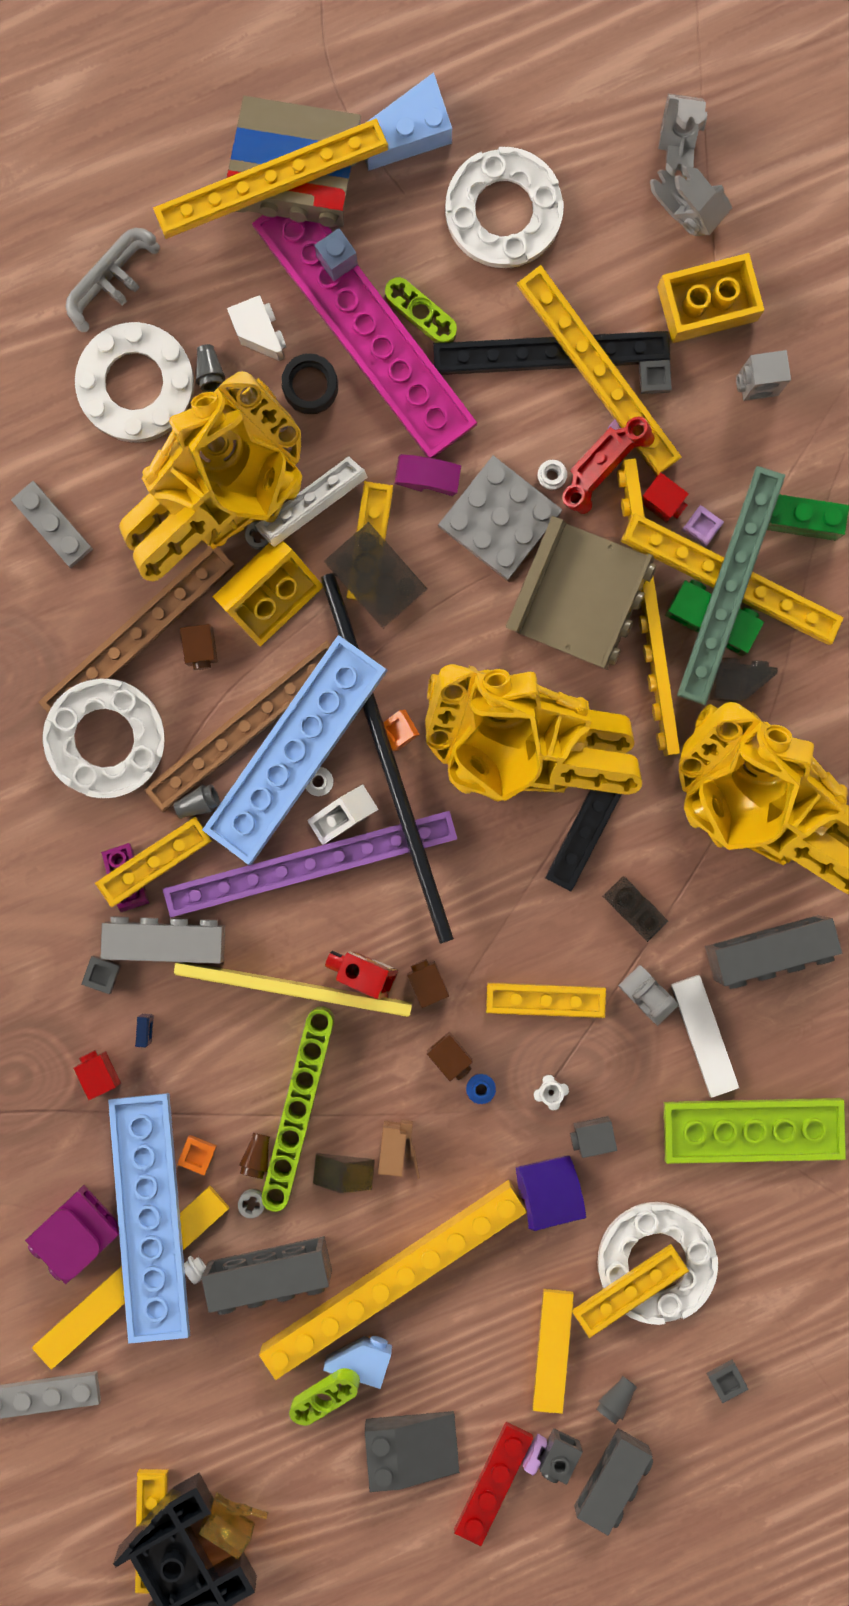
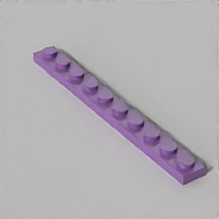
M450 811L415 820L424 848L457 840ZM401 824L167 887L163 889V893L171 918L402 855L410 851Z

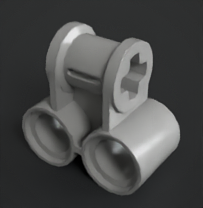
M641 965L618 985L657 1026L679 1006L675 999Z

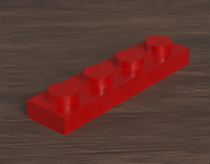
M505 1422L455 1525L454 1534L482 1546L531 1445L533 1434Z

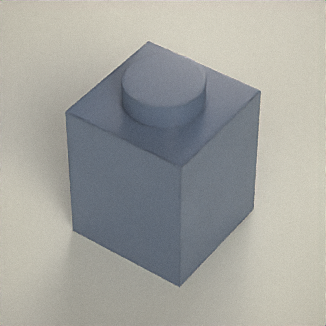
M340 228L314 245L317 259L333 281L358 265L357 253Z

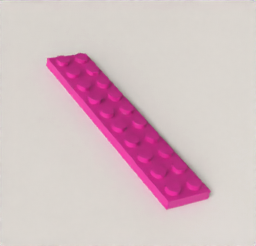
M264 215L252 223L255 231L428 458L436 457L477 426L476 420L358 265L335 281L331 279L317 259L314 246L332 233L329 227L316 222H296L291 218L279 216L266 217Z

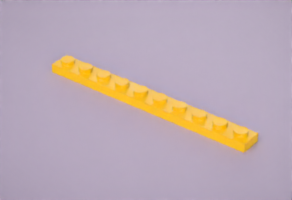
M636 458L624 460L620 466L621 469L617 470L619 488L624 487L625 499H621L622 513L624 517L628 516L629 522L635 513L645 517ZM653 576L650 582L645 581L641 590L645 595L641 604L643 615L639 616V627L641 634H646L647 645H643L645 662H650L651 674L647 676L649 691L655 693L656 703L652 704V714L654 721H659L660 733H656L657 746L659 751L663 750L664 756L679 754L680 749Z

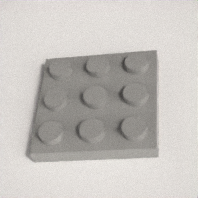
M492 456L441 520L438 527L508 581L545 534L551 517H558L562 509L499 459Z

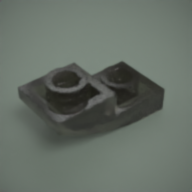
M624 876L602 896L647 942L668 922L658 909Z

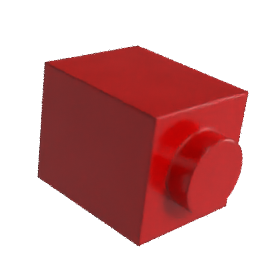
M660 472L643 494L642 503L667 523L672 516L678 519L688 506L684 500L689 493Z
M96 1050L80 1057L81 1063L73 1068L88 1100L106 1093L121 1084L106 1051L98 1055Z

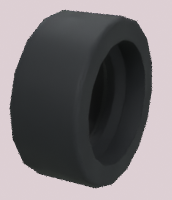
M302 354L294 357L285 366L282 373L281 387L287 402L295 410L304 414H318L327 410L334 403L338 394V379L334 367L326 358L317 354ZM306 367H314L321 370L327 379L325 394L314 401L300 399L293 390L295 375Z

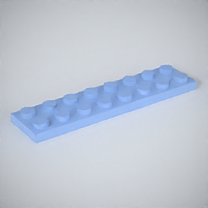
M338 635L202 830L245 863L252 865L388 670Z
M170 1094L109 1099L128 1344L188 1338L190 1336Z

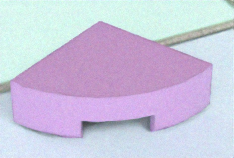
M538 1433L523 1459L524 1470L531 1475L536 1474L541 1464L538 1458L543 1449L546 1450L547 1439Z

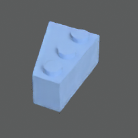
M434 72L369 120L377 118L388 143V150L367 158L365 161L368 170H373L452 144V126Z

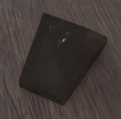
M316 1153L313 1184L339 1193L372 1190L375 1159Z

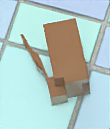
M401 1120V1123L384 1121L378 1174L402 1177L406 1139H410L411 1160L415 1163L417 1179H420L416 1151L412 1145L411 1138L413 1121Z

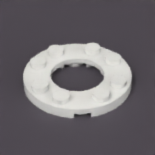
M499 147L498 150L485 153L479 152L460 166L449 184L445 204L449 232L458 247L467 256L481 264L495 268H513L527 264L542 255L550 247L558 234L564 208L562 194L558 185L559 182L549 166L528 151L514 147ZM499 181H509L520 185L528 193L533 205V214L530 223L521 232L500 237L489 233L480 225L476 216L475 204L479 194L486 186Z
M129 322L107 328L89 342L82 352L76 367L75 389L83 412L100 431L121 441L146 442L170 432L172 428L169 419L187 410L194 394V373L187 354L173 336L154 325ZM138 353L148 356L158 364L162 371L163 386L160 395L154 403L143 409L129 410L118 406L111 400L107 393L106 377L110 367L117 359L127 354Z
M100 678L84 681L64 692L49 711L43 729L44 752L53 772L65 785L90 797L113 798L136 790L152 776L164 750V727L155 705L136 687L115 679ZM109 709L116 711L128 720L133 729L134 744L132 751L124 761L115 766L99 767L92 765L81 757L76 748L74 735L77 724L84 715L94 710Z
M664 1202L640 1204L620 1214L609 1225L603 1235L597 1261L599 1277L603 1288H606L629 1272L628 1258L632 1247L639 1239L652 1234L662 1233L673 1237L681 1244L685 1252L686 1267L689 1272L683 1275L676 1285L659 1291L626 1313L632 1319L656 1325L666 1324L665 1322L680 1318L685 1319L695 1313L710 1296L718 1273V1257L715 1246L705 1226L686 1209Z

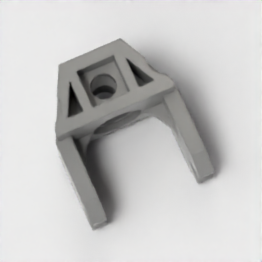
M668 93L662 118L658 149L667 150L666 170L671 176H674L676 171L680 170L682 176L686 178L682 168L684 166L694 167V148L699 130L704 131L707 120V112H705L706 102L703 98Z
M690 166L682 168L687 180L680 175L671 176L668 171L659 170L657 173L662 183L656 179L650 180L652 194L666 211L683 225L684 229L691 235H710L732 209L731 203L724 193L723 186H711L697 168Z

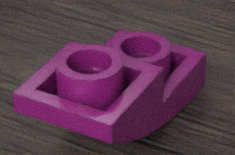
M401 454L398 456L394 484L420 492L424 489H429L454 496L458 492L461 465L428 457Z
M130 843L101 852L107 874L135 856ZM145 886L118 903V910L122 913L149 904Z

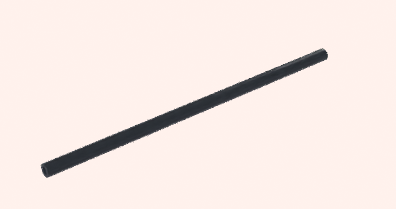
M334 573L326 574L321 577V581L339 636L359 649ZM372 693L364 704L363 710L439 943L441 944L454 938L374 693Z

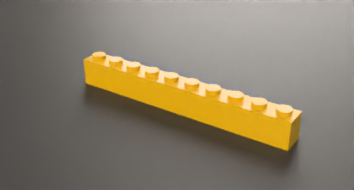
M507 1180L264 1342L259 1353L260 1358L273 1378L277 1380L526 1214L524 1202L511 1182Z

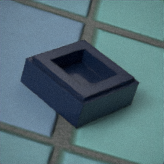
M141 1014L137 1017L135 1047L146 1048L152 1043L153 1014Z

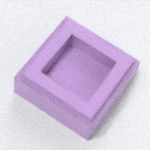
M700 505L682 531L706 547L724 521Z

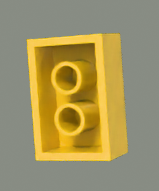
M750 253L664 274L657 286L672 343L757 322L764 312Z

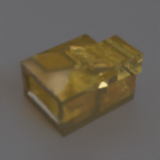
M217 1492L213 1497L211 1514L204 1517L199 1534L236 1559H239L252 1538L255 1523L245 1516L253 1515L266 1519L268 1512L246 1506V1504L235 1503Z

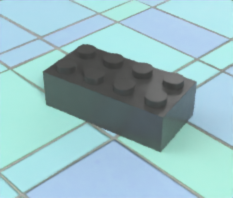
M820 915L705 946L714 981L724 986H729V989L747 985L746 980L758 978L759 981L774 978L777 971L787 970L788 973L805 969L806 963L816 962L817 965L835 961V955L843 954L833 918Z
M325 1236L211 1260L201 1276L208 1312L217 1311L219 1315L235 1311L236 1307L247 1305L248 1308H256L264 1305L265 1301L277 1298L278 1302H283L295 1298V1294L307 1292V1295L322 1293L325 1291V1288L329 1287L332 1268Z

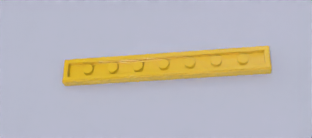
M376 118L155 206L153 210L165 239H168L388 150V143Z
M542 265L517 282L516 286L613 418L619 423V426L625 428L630 419L638 416L643 417L650 424L655 437L653 444L646 448L636 447V449L655 475L658 476L660 472H664L680 460L682 456Z
M637 513L632 515L621 540L622 543L646 555L651 554L654 559L712 588L715 587L724 561V557ZM754 572L751 574L742 603L827 645L833 644L844 618Z
M210 1185L180 1212L183 1250L229 1209L226 1202ZM122 1265L32 1346L35 1353L51 1370L125 1304Z

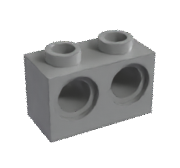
M787 350L750 355L736 376L737 390L742 392L743 401L779 396L791 381Z

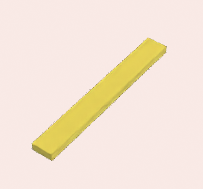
M176 962L174 973L178 976L406 1017L410 1016L412 1002L391 998L375 999L363 993L191 962Z

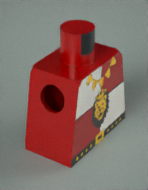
M331 951L325 963L326 968L338 972L336 981L375 999L388 997L399 971L356 952H347L344 956ZM355 966L359 967L358 976L354 973Z

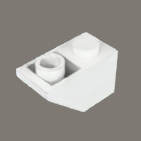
M259 295L227 308L241 345L278 361L284 359L282 349L287 346L281 331L275 332L271 324L276 319L270 303L263 304Z

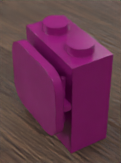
M83 1185L25 1241L28 1243V1249L31 1254L38 1259L41 1258L46 1263L50 1274L56 1280H62L67 1284L119 1235V1225L114 1216Z

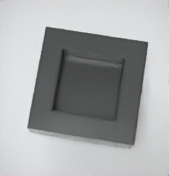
M670 360L640 362V393H670L672 390Z
M93 955L90 958L81 985L111 994L121 965Z
M733 1359L706 1373L722 1404L749 1390Z

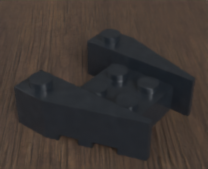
M200 1473L174 1486L118 1546L113 1564L116 1568L131 1560L153 1599L149 1602L148 1606H232L255 1593L257 1575L244 1551L241 1550L213 1566L190 1526L210 1515L214 1498Z

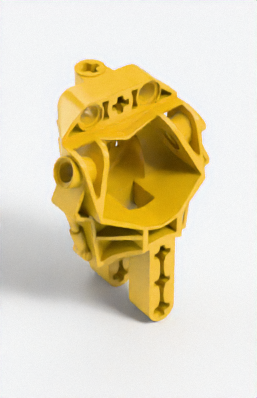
M237 372L226 379L214 392H204L195 396L191 400L192 409L176 414L169 419L172 432L163 448L159 449L150 466L144 468L142 472V480L149 494L121 520L119 525L127 547L134 551L133 560L143 579L156 581L162 578L201 540L214 550L216 547L224 545L231 536L243 531L245 526L257 520L269 523L276 521L286 499L294 500L297 497L302 481V474L296 466L300 459L301 430L291 415L276 400L275 394L260 378L255 379L248 372ZM248 387L242 394H240L243 389ZM288 426L286 430L279 432L283 427ZM233 440H236V447L234 452L229 458H227L224 461L223 459L229 456V454L232 452L234 446ZM200 451L206 458L210 460V462H207L200 457Z
M450 664L444 666L438 675L431 674L427 690L429 708L425 718L426 743L434 755L443 764L448 765L449 780L462 793L470 794L475 792L499 802L501 800L507 801L522 791L564 793L568 786L624 795L636 793L642 787L638 759L634 755L626 754L632 750L635 743L631 721L627 716L590 710L588 701L582 697L568 696L562 692L557 693L538 685L537 676L534 672L509 675V672L503 669L478 671L474 666L469 665L466 668Z
M728 702L719 708L708 704L696 720L694 733L683 744L679 760V778L682 790L686 792L684 811L690 825L693 828L700 827L706 831L714 844L719 848L726 847L728 850L749 848L783 866L787 862L789 863L791 860H794L840 891L849 894V806L847 805V787L839 784L831 773L826 772L813 757L814 744L812 742L792 738V733L787 728L780 725H770L768 722L761 721L756 713L750 712L738 703ZM744 762H745V765H746L747 769H748L751 773H749V772L744 768V766H743V763H744Z

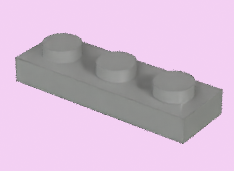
M34 481L11 499L70 568L93 550L89 543Z

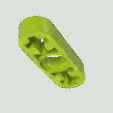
M395 277L388 281L385 287V297L390 306L433 342L447 343L455 340L457 326L447 313L406 279ZM401 287L404 288V296L410 301L407 309L404 308L406 306L405 299L401 296L393 298V288L397 290ZM423 304L427 306L430 311L429 315L424 319L416 318L412 313L416 305ZM435 314L437 315L436 323L440 327L449 326V335H438V327L431 323Z
M342 1368L295 1396L289 1411L291 1420L299 1425H310L350 1401L357 1395L360 1384L359 1375L351 1369ZM317 1395H328L331 1397V1400H323Z

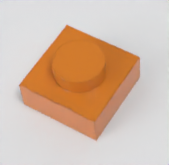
M399 710L383 722L392 751L400 750L420 735L406 710Z
M189 1135L177 1165L205 1176L217 1145Z

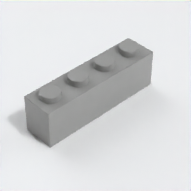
M114 916L111 917V922L102 923L101 959L222 963L224 961L225 926L218 925V920H200V925L188 924V919L174 918L170 919V924L158 923L159 918L144 917L140 918V923L129 922V917Z

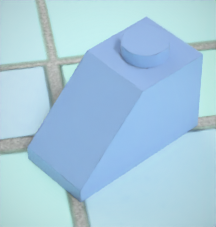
M363 1336L328 1354L323 1371L334 1373L342 1368L351 1369L359 1375L360 1383L381 1389L392 1354V1345L387 1344L388 1341L379 1336H371V1338Z

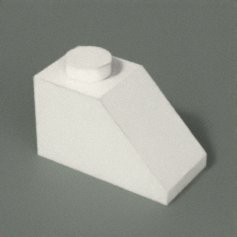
M362 784L332 802L307 821L322 845H324L379 809Z

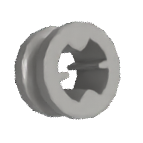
M260 521L251 523L245 531V538L248 544L256 550H262L269 543L266 539L264 541L261 539V543H255L254 537L251 536L253 531L257 533L255 525Z
M248 1189L242 1193L238 1201V1209L244 1217L256 1218L263 1212L264 1205L262 1203L261 1191ZM250 1196L257 1198L255 1202L260 1203V1207L255 1206L253 1211L247 1209L248 1204L244 1205V1201H248Z

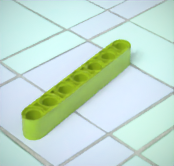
M319 1006L314 1008L309 1013L304 1026L262 1192V1203L267 1210L272 1212L284 1209L291 1195L334 1025V1015L326 1007ZM316 1014L325 1015L328 1019V1026L323 1029L315 1027L312 1022L313 1016ZM309 1043H315L320 1047L321 1054L318 1057H310L306 1054L305 1046ZM302 1072H308L313 1076L314 1083L310 1086H303L298 1081V1075ZM295 1101L302 1102L306 1106V1112L302 1115L294 1114L290 1108L291 1103ZM292 1130L298 1134L299 1141L290 1144L284 1140L283 1133ZM287 1160L292 1168L289 1172H281L277 1169L276 1162ZM272 1189L281 1190L284 1194V1199L281 1201L272 1200L269 1196V1191Z

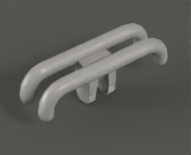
M133 228L126 231L70 292L66 300V311L79 331L87 332L89 330V323L82 315L83 310L102 289L122 306L127 302L125 296L110 284L109 281L113 276L124 283L128 289L134 292L138 290V284L121 267L138 249H146L152 254H157L160 246L156 242L154 234L143 228Z

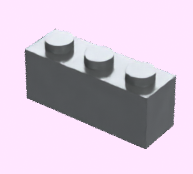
M617 1428L574 1505L578 1519L607 1536L613 1527L617 1528L624 1515L623 1509L628 1501H633L638 1491L637 1484L642 1475L646 1476L653 1465V1456L649 1445Z

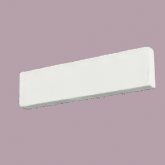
M348 456L299 492L294 500H288L284 503L276 521L269 523L261 520L255 526L258 532L275 547L367 479V474L363 468Z
M700 975L670 984L676 1002L679 1004L678 1007L710 1097L712 1098L738 1089L739 1085Z

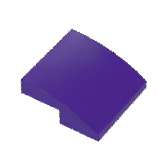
M562 1156L516 1167L519 1197L525 1199L530 1230L537 1231L587 1218L579 1179L570 1156Z

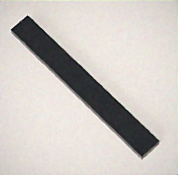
M669 331L593 335L615 366L639 365L640 362L670 360ZM555 337L433 343L434 366L441 375L577 368Z

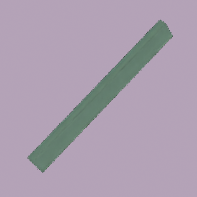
M759 466L755 468L678 690V697L702 705L707 703L783 485L785 474Z

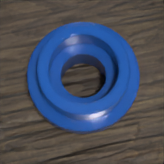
M476 1074L467 1082L466 1092L469 1099L474 1103L486 1104L495 1096L496 1086L490 1076ZM479 1084L487 1087V1091L484 1094L476 1093L475 1089Z

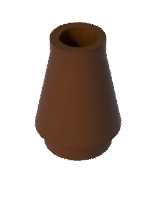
M258 1133L252 1134L251 1141L239 1164L241 1166L240 1174L263 1179L264 1173L268 1172L270 1136Z

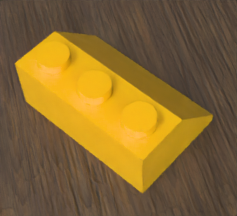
M282 541L275 547L268 543L212 597L261 647L323 588V585L298 555Z

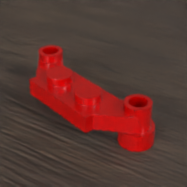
M633 417L627 422L625 428L614 430L610 426L570 470L573 474L572 485L565 489L562 496L563 502L568 508L580 514L588 513L592 508V492L631 450L640 446L646 448L653 444L655 437L652 433V428L643 417Z

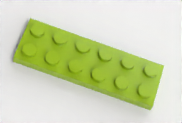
M844 1099L664 1102L665 1162L673 1164L846 1160Z

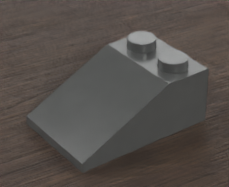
M454 1411L366 1419L365 1443L370 1492L401 1490L460 1473Z

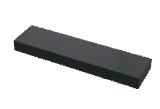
M590 790L545 879L572 892L622 794Z

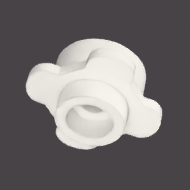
M546 1075L542 1079L541 1087L534 1091V1098L538 1102L543 1101L550 1110H557L564 1096L568 1095L569 1088L566 1084H560L555 1081L552 1075ZM549 1090H553L554 1094L549 1095Z

